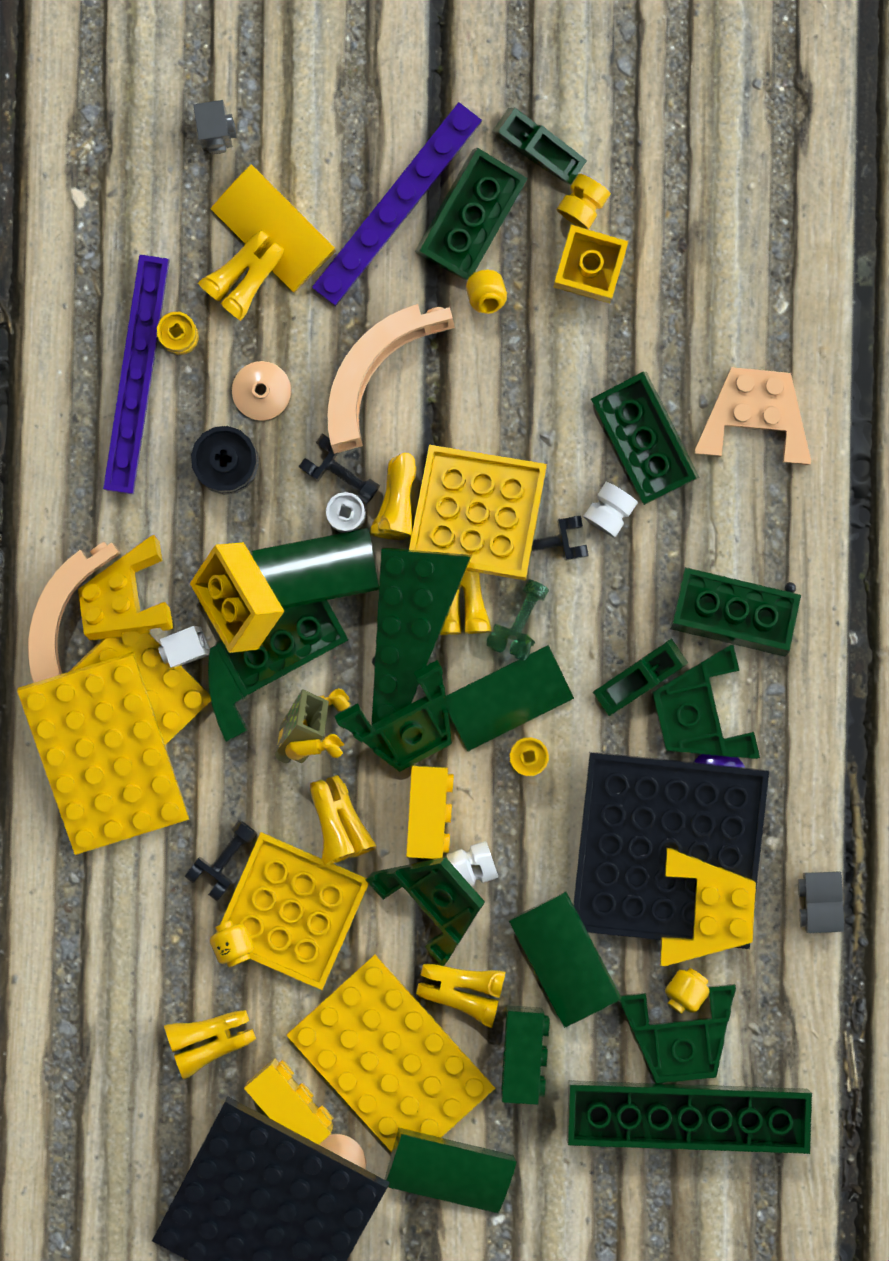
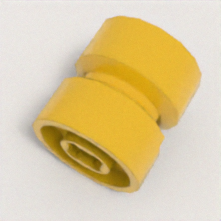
M578 174L570 187L571 195H565L556 210L571 223L589 230L597 217L595 210L603 208L611 193L592 178Z
M170 312L164 315L158 323L157 336L168 352L175 355H185L197 346L199 332L193 320L187 314Z
M533 737L517 740L509 752V761L512 768L525 776H535L541 773L546 768L549 760L546 746L540 740Z

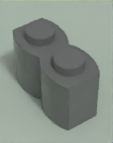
M841 872L803 873V879H798L799 897H804V909H799L800 927H805L806 933L844 932Z

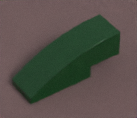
M515 107L506 110L492 131L493 134L519 153L568 185L572 184L587 162L584 157L544 126L537 125Z
M671 638L594 690L593 694L608 716H611L688 664V661Z
M213 646L209 652V690L218 726L225 741L228 742L249 731L235 705L244 700L245 697H243L217 647Z

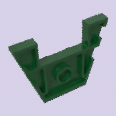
M734 644L725 647L652 692L666 751L750 759L760 758L754 732L723 738L712 692L710 677L740 671Z
M438 660L414 672L416 679L426 694L423 698L373 725L369 723L357 703L334 716L337 724L351 732L358 741L364 742L376 755L399 772L451 745L449 716L445 702L446 693L442 678L443 670Z
M446 857L375 871L366 879L383 900L403 887L442 932L429 940L425 948L441 966H444L450 959L485 903Z
M735 984L708 986L710 991V1018L649 1024L646 993L620 995L622 998L619 1001L656 1083L717 1077L732 1002L736 992Z

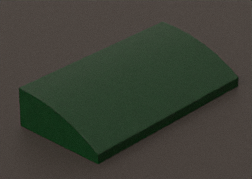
M479 148L472 149L415 252L468 281L469 277L475 273L528 178Z
M643 371L591 398L643 505L700 478L647 372Z
M369 528L251 551L254 561L283 609L379 590Z
M685 567L670 629L786 657L791 647L801 595Z
M328 600L284 608V613L258 650L229 653L222 639L215 643L243 697L349 640Z
M549 645L446 695L445 702L446 709L467 751H470L574 699Z
M566 891L516 915L509 921L564 1028L606 1008L622 998Z
M398 1128L384 1180L390 1182L388 1188L499 1214L517 1161L514 1155Z

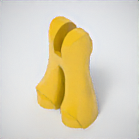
M262 230L256 233L225 265L198 282L204 291L215 300L220 301V304L240 321L248 312L252 299L260 285L279 262L284 252L280 245L274 243L261 258H258L257 255L270 240V237ZM249 268L248 273L240 282V284L222 301V299L225 297V295L228 293L231 287Z
M401 453L388 462L384 500L370 529V535L373 537L391 540H404L406 537H411L410 491L416 475L414 457L409 453Z
M465 571L440 635L462 634L460 588H463L465 599V634L491 632L490 620L482 598L480 573Z
M336 775L327 778L326 782L318 780L310 783L311 796L322 829V861L324 865H332L349 857H358L375 850L377 846L359 819L349 798L346 784L341 778Z
M423 964L420 975L440 981L441 985L439 987L433 984L418 983L416 994L424 999L460 1010L472 1016L483 1025L492 1028L499 1000L459 991L455 987L472 989L500 998L506 972L499 970L470 971L436 964Z
M246 1010L234 1011L199 1022L164 1025L172 1052L214 1036L217 1037L212 1042L200 1047L174 1054L183 1080L194 1075L215 1059L238 1050L256 1040L253 1029L236 1032L237 1034L234 1035L230 1033L229 1029L236 1028L250 1021Z

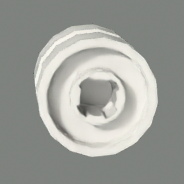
M605 482L597 495L598 503H592L583 518L615 538L624 525L622 518L629 517L638 502L620 488Z
M343 492L336 494L330 499L327 504L326 515L329 523L335 530L340 533L359 530L365 522L366 511L359 497L353 493Z
M486 841L471 845L468 852L460 849L446 854L451 864L471 886H475L476 880L484 883L499 878Z

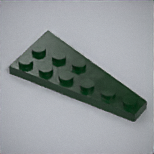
M385 547L381 549L371 725L413 702L419 686L414 672L427 666L472 555Z

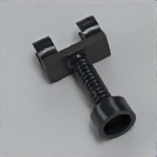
M321 434L316 444L329 452L325 460L318 467L304 458L298 467L317 481L321 479L326 470H330V472L340 477L345 483L347 482L354 489H357V497L367 505L377 493L380 485L372 479L362 481V479L357 478L348 469L335 462L334 459L338 453L334 454L330 438Z
M581 515L558 519L559 535L540 538V540L534 539L532 545L533 552L535 550L538 551V549L544 550L560 546L563 549L565 561L589 556L587 545L569 547L566 530L583 527Z
M238 820L232 828L234 838L230 840V843L217 857L214 864L210 865L203 858L199 857L185 875L192 883L198 879L204 870L216 878L218 882L208 894L216 901L221 898L233 882L221 873L224 869L223 867H226L225 865L229 863V860H231L235 855L234 853L238 851V848L243 843L248 842L251 844L258 834L241 820Z

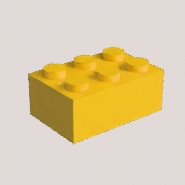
M244 542L216 544L190 582L193 591L229 653L258 650L284 613L282 606Z
M412 765L406 857L437 859L442 858L443 853H449L450 834H445L444 829L445 822L451 823L452 804H446L447 792L453 793L454 774H448V767Z
M274 1058L247 1082L244 1089L270 1119L319 1145L332 1133L334 1126L332 1120L334 1118L323 1105L319 1108L312 1101L313 1093L303 1082L300 1085L296 1083L292 1078L294 1072L284 1060L278 1062Z

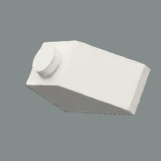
M192 626L160 639L162 646L158 647L160 656L164 664L169 663L170 667H178L209 656L210 648L203 630L199 626Z

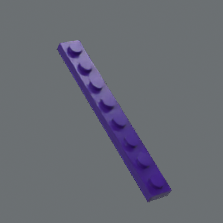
M458 102L312 286L314 291L336 307L480 126L482 119Z
M139 254L103 490L134 495L158 341L157 326L161 320L170 260L167 258Z

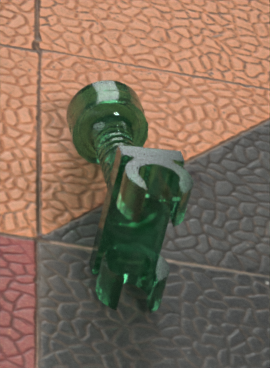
M528 579L523 589V592L526 593V598L518 612L519 614H517L518 617H516L514 625L509 629L495 624L493 627L494 631L489 634L486 643L493 651L501 653L507 646L508 638L514 641L510 646V654L522 661L528 658L531 646H534L535 641L521 631H523L525 623H527L535 607L534 605H536L535 602L539 600L544 601L549 592L546 586L531 579Z

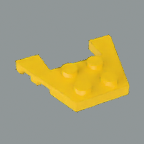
M155 535L148 537L78 589L83 632L89 641L121 637L124 635V632L137 631L139 634L150 633V629L161 628L162 631L173 629L170 607L165 601L140 611L135 573L163 561L160 541Z
M666 848L665 876L696 878L693 938L661 937L660 966H668L752 943L756 882L703 862L695 857L680 853L672 848Z

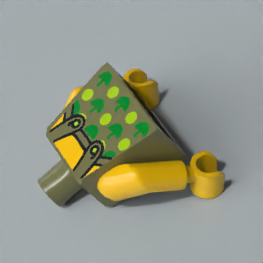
M340 688L335 689L330 693L329 697L325 698L324 695L317 696L304 689L301 690L279 728L275 756L279 761L289 763L291 760L303 763L309 755H318L324 750L332 758H338L343 754L339 747L345 744L337 735L330 734L325 737L323 742L321 740L324 738L328 706L333 704L337 711H343L350 706L348 702L350 698L345 691Z

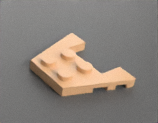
M731 367L695 447L694 454L721 457L724 426L785 432L783 463L810 465V453L791 373Z

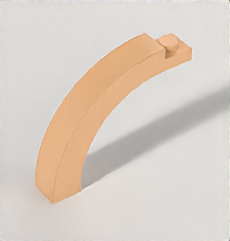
M418 304L404 308L375 324L353 345L337 371L329 397L327 414L328 433L334 454L363 446L359 430L360 405L366 385L378 366L391 353L408 342L455 328L450 307L445 309L443 307H435L422 315Z
M102 542L90 551L93 555L90 558L82 550H79L55 572L45 586L33 613L28 639V659L33 683L63 674L58 654V635L63 613L78 587L95 571L121 554L114 543L111 542L107 545L105 542Z

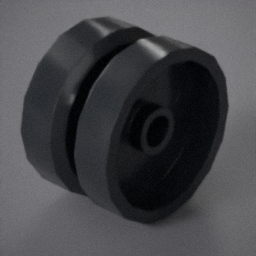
M230 426L213 427L202 433L194 443L191 453L192 469L197 479L209 490L223 495L236 494L246 489L255 479L259 468L258 452L250 438L241 430ZM224 456H229L232 461L227 463V467L222 466L220 463L221 458Z

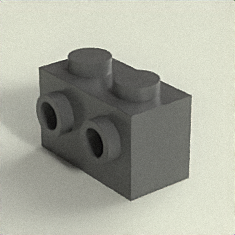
M218 100L193 104L198 140L203 152L209 151V154H221L227 151L226 148L233 147L231 138H237L232 114L227 113L224 101Z

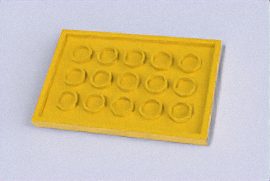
M134 652L17 688V693L75 855L189 820V814Z
M376 954L286 1034L391 1152L398 1128L441 1138L495 1089L490 1080Z

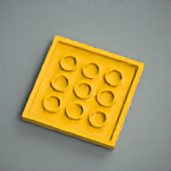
M429 445L409 550L472 555L466 571L526 581L547 464Z
M137 631L124 632V635L121 637L102 639L70 671L134 652L165 745L211 701L210 694L182 665L170 667L169 663L164 664L158 647L162 645L150 633L139 634Z
M260 832L220 925L231 920L233 925H245L254 945L253 951L249 954L250 959L323 990L369 883L364 876L336 864L324 865L322 858Z

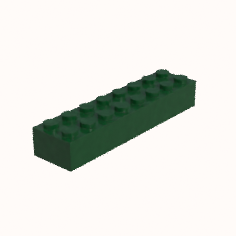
M568 1080L566 1141L570 1146L810 1154L812 1092L804 1088Z

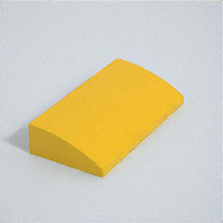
M252 164L211 207V211L244 244L261 230L270 237L267 245L257 255L258 258H261L274 243H277L284 249L283 255L272 269V272L293 293L336 252L335 247Z

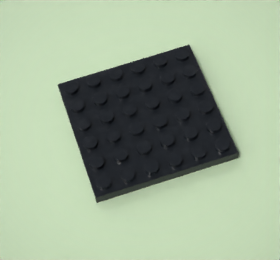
M589 751L573 905L587 932L661 940V937L693 938L696 878L666 877V848H672L690 857H695L713 866L751 879L756 882L757 889L770 771ZM750 943L734 948L750 949Z
M227 1097L156 1231L152 1242L188 1261H347L390 1182L240 1102Z

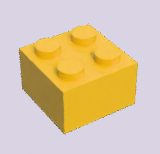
M571 225L553 287L610 304L629 241Z

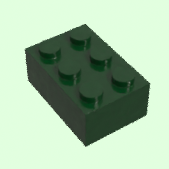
M507 1005L501 1085L502 1103L539 1105V1097H545L546 1079L545 1075L540 1074L541 1067H547L548 1049L547 1045H542L543 1036H549L550 1018L549 1015H544L543 1008Z

